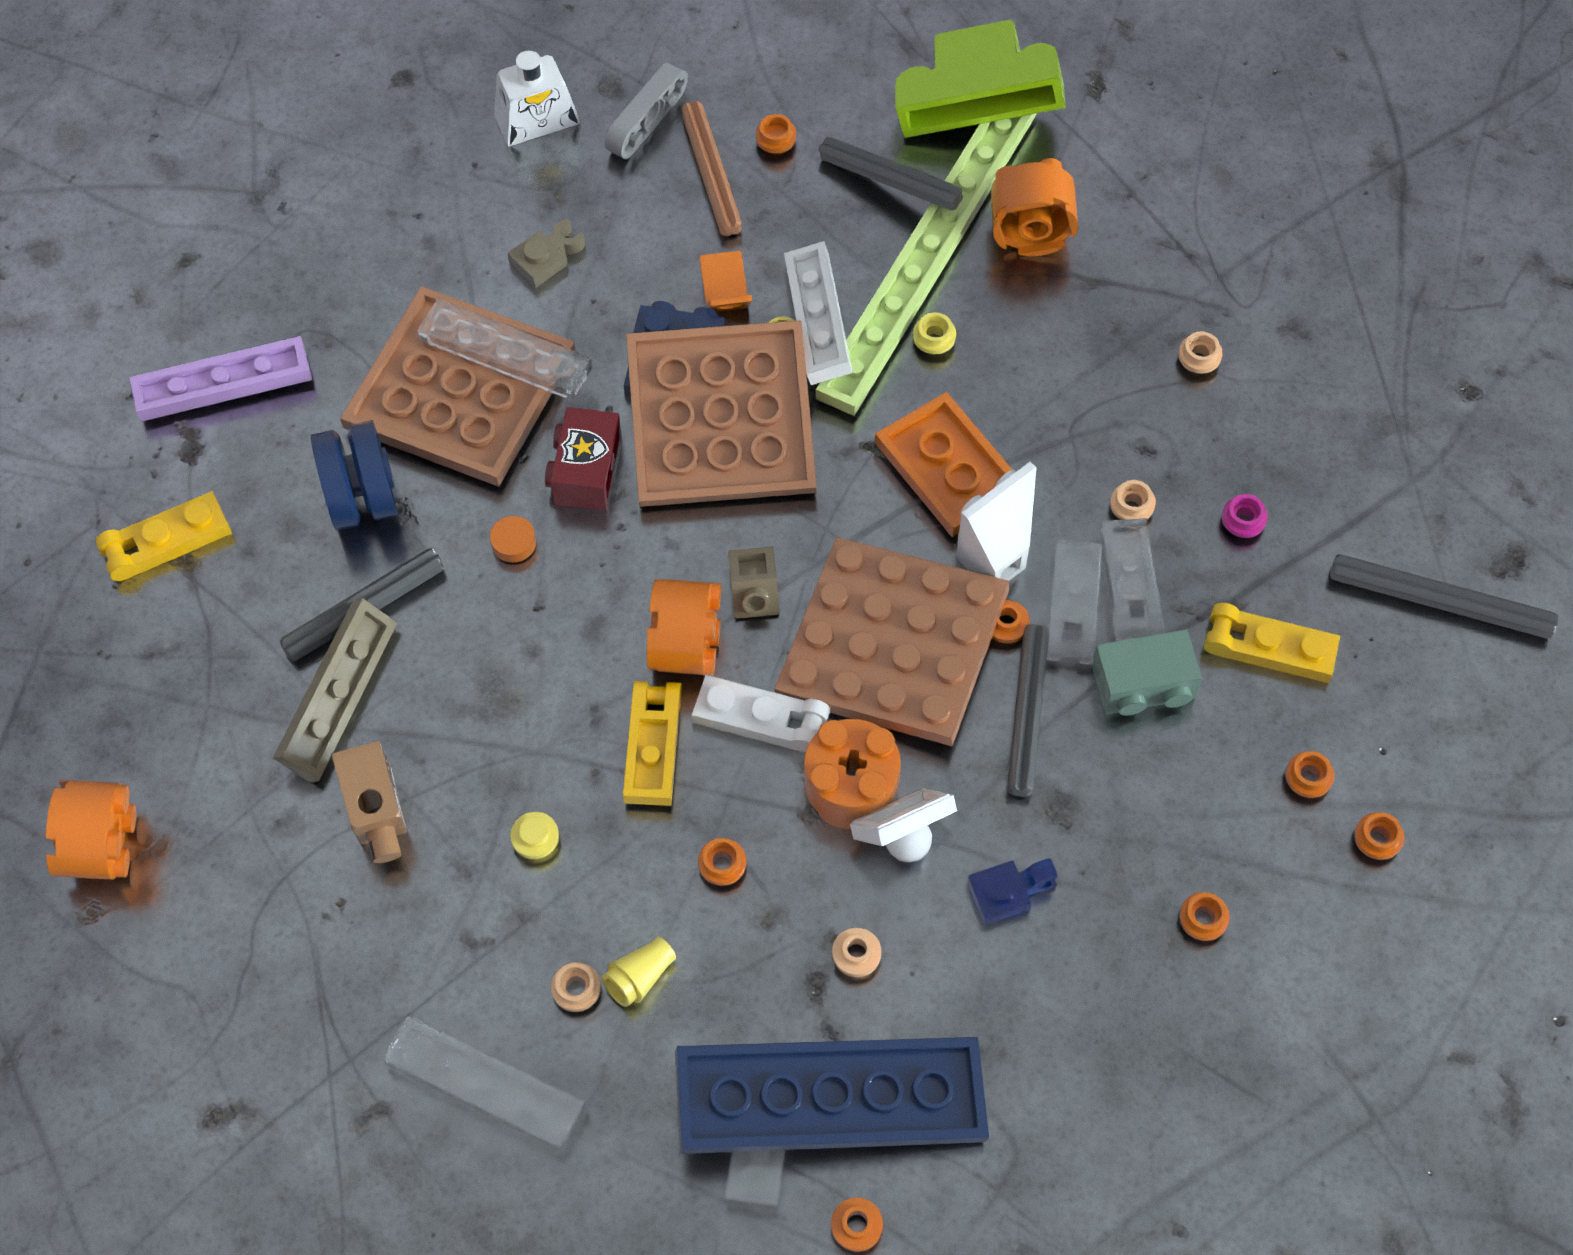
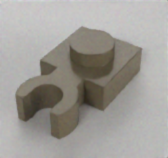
M568 219L562 220L555 225L553 234L549 237L539 230L507 253L509 263L533 287L537 288L568 266L566 254H576L584 249L586 245L585 236L580 232L573 238H565L572 233L571 222Z

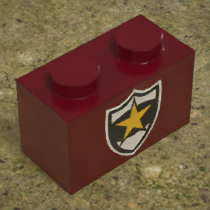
M566 407L563 424L557 423L554 430L553 448L557 450L555 461L549 460L545 471V486L550 487L552 490L554 505L607 511L622 439L619 413Z

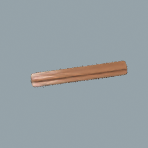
M696 100L692 103L686 102L681 108L683 112L682 118L720 233L726 237L732 234L737 235L742 230V221L703 104Z

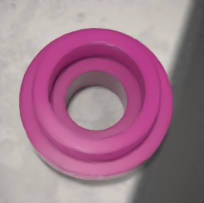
M1240 494L1230 499L1222 511V522L1225 528L1233 535L1242 538H1250L1260 534L1264 530L1268 519L1263 502L1251 494ZM1237 516H1247L1251 521H1244Z

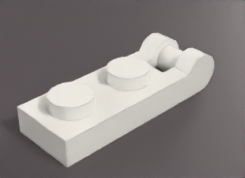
M705 675L692 713V723L806 753L811 739L819 731L820 726L827 722L831 709L826 703L816 699L801 700ZM790 719L802 721L801 728L793 729L788 727Z

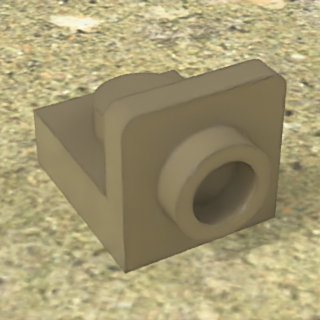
M773 547L729 550L734 616L736 618H749L779 614L778 584Z

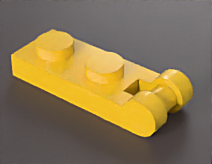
M210 491L124 529L104 531L96 537L95 544L99 553L108 559L106 569L110 578L114 581H123L232 534L213 491ZM136 546L138 547L139 551L131 555L124 552Z
M1216 603L1212 606L1210 621L1213 627L1211 631L1207 632L1204 642V649L1208 653L1325 683L1330 682L1333 676L1340 635L1242 612L1229 603ZM1231 630L1244 633L1243 639H1234L1230 635Z
M634 681L623 788L624 804L672 805L679 711L681 707V683L667 682L666 687L649 686V681ZM648 704L664 705V711L647 710Z

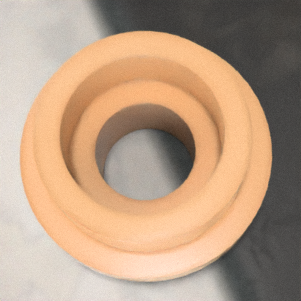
M1203 331L1195 332L1182 341L1178 357L1181 364L1189 371L1201 374L1209 373L1219 366L1222 359V348L1214 335ZM1196 353L1203 354L1205 357L1198 356Z
M1129 480L1119 485L1113 491L1110 500L1111 510L1114 515L1121 521L1131 524L1142 523L1149 519L1156 505L1155 496L1150 487L1138 480ZM1126 502H1136L1139 507L1129 506Z
M847 929L835 939L832 947V958L836 967L845 975L863 977L872 973L879 965L881 945L877 937L866 929ZM854 944H859L865 948L866 953L861 957H853L848 953V948Z
M572 962L556 971L551 981V992L555 1002L561 1008L571 1012H579L590 1008L597 1001L601 992V982L597 972L590 965L582 962ZM581 982L585 985V990L579 995H572L567 991L570 984Z

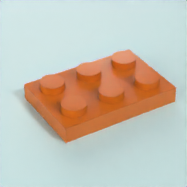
M947 392L875 433V444L951 537L959 533L961 511L965 504L977 495L982 497L995 488L996 483L1005 473L1013 470Z

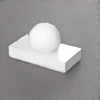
M924 788L853 820L850 823L853 839L879 846L886 845L889 853L899 861L906 863L919 861L928 853L932 844V833L928 825L957 811L954 795Z

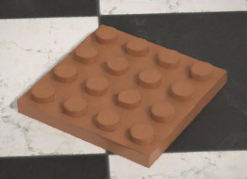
M421 286L340 417L342 427L349 430L353 424L373 420L380 442L499 487L575 354V342Z
M801 320L626 334L640 507L817 493Z
M836 537L774 691L775 693L801 700L816 699L826 703L831 709L830 713L851 719L865 720L880 727L953 746L996 628L998 617H1000L1002 606L1008 595L1009 581Z

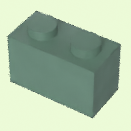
M1188 629L1099 644L1096 646L1092 662V669L1105 715L1119 712L1121 715L1128 716L1140 713L1147 707L1165 704V706L1172 708L1185 705L1196 698L1203 679Z

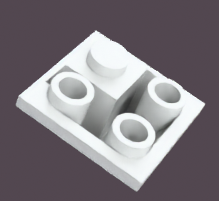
M1031 462L1018 471H1008L998 480L994 489L983 497L981 495L973 497L963 507L956 558L969 571L1010 581L1026 568L1030 546L1036 467Z

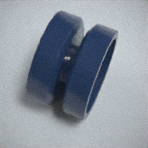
M373 420L350 426L348 431L352 452L350 455H346L341 438L334 430L311 435L312 450L322 491L336 531L359 525L361 520L357 499L359 496H363L368 514L375 521L398 516L392 490L395 484L385 447H381Z

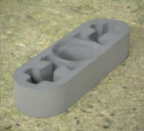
M670 63L663 64L611 124L605 137L606 150L623 159L631 157L683 95L688 82L687 72Z

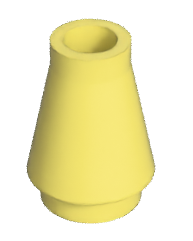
M656 937L645 946L609 963L607 966L608 971L602 975L603 985L611 997L624 1007L629 1006L632 1002L640 1003L665 969L676 960V955L663 938Z

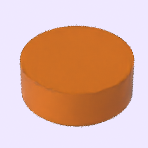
M519 516L504 517L497 521L490 531L492 550L503 561L512 563L523 561L533 553L536 547L534 528L525 518Z

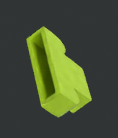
M1012 20L937 34L934 37L935 68L929 69L924 66L909 68L897 77L895 83V108L904 138L1066 108L1064 82L1056 49L1050 44L1035 43L1020 51L1014 21Z

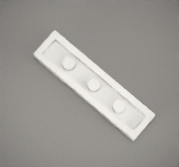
M819 242L784 253L796 321H802L806 374L810 384H817L853 373L829 253L825 242Z

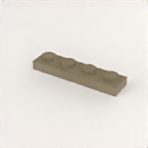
M363 598L353 600L273 756L274 760L308 782L320 780L397 625L396 621Z

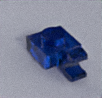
M1051 858L1036 862L1018 873L1016 865L1012 860L968 875V885L984 925H988L1030 910L1031 902L1028 896L1056 887L1055 879L1058 878V874Z

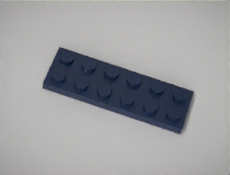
M978 1037L677 1046L675 1050L680 1154L985 1142L989 1138Z

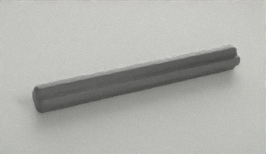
M1336 555L1331 566L1330 578L1332 580L1546 639L1552 638L1558 627L1559 615L1554 612L1346 555Z

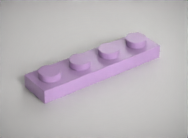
M301 336L129 377L136 413L141 422L312 380Z

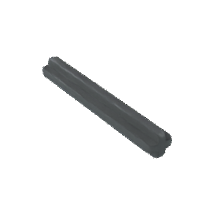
M826 137L823 144L819 146L820 158L826 162L951 211L956 210L959 203L963 200L962 188L838 139Z
M432 548L424 550L283 636L279 641L281 648L291 661H297L335 637L353 600L363 598L380 610L442 572L444 566L441 558Z
M1028 624L1024 628L1007 785L1008 793L1013 796L1029 797L1034 788L1049 630L1044 625Z

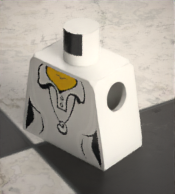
M524 51L516 57V65L501 69L497 73L494 116L508 147L580 124V118L552 56L540 57L534 51Z

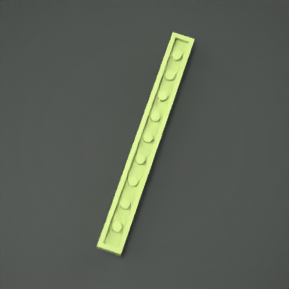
M1037 113L979 124L945 181L962 188V202L959 203L956 210L952 211L934 203L929 205L846 340L853 373L820 382L816 388L817 400L855 416L991 191L993 182L996 179L995 173L1001 167L1006 166Z

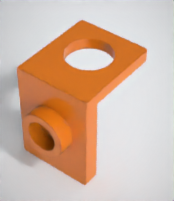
M739 250L701 255L699 262L706 308H710L715 312L749 308L752 303V295H747L742 252Z

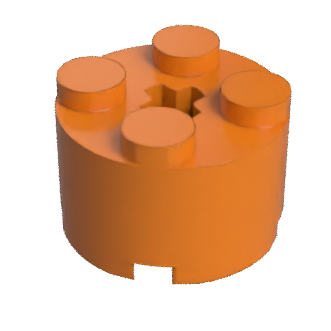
M1047 158L1040 162L1004 166L997 170L995 173L996 179L991 187L993 236L1000 247L1006 250L1007 244L1017 248L1019 255L1042 256L1054 253L1065 247V240L1071 234L1073 238L1078 232L1075 183L1072 176L1063 169L1062 163L1059 160Z
M674 579L654 580L649 612H652L651 626L647 630V667L649 670L714 676L716 648H710V646L718 647L720 641L721 619H717V612H713V610H720L721 583Z
M861 719L830 720L825 722L811 739L804 759V790L809 804L811 803L813 808L819 813V817L826 823L838 828L851 829L850 823L853 820L896 801L901 759L892 733L874 723ZM848 773H855V776H850V775H847V774H848Z
M61 779L59 781L61 788L55 787L53 790L47 815L46 839L53 840L54 847L56 848V855L46 854L49 874L52 877L114 880L116 877H126L129 870L130 853L129 849L123 848L125 832H134L137 814L136 805L129 804V786L123 785L120 782Z

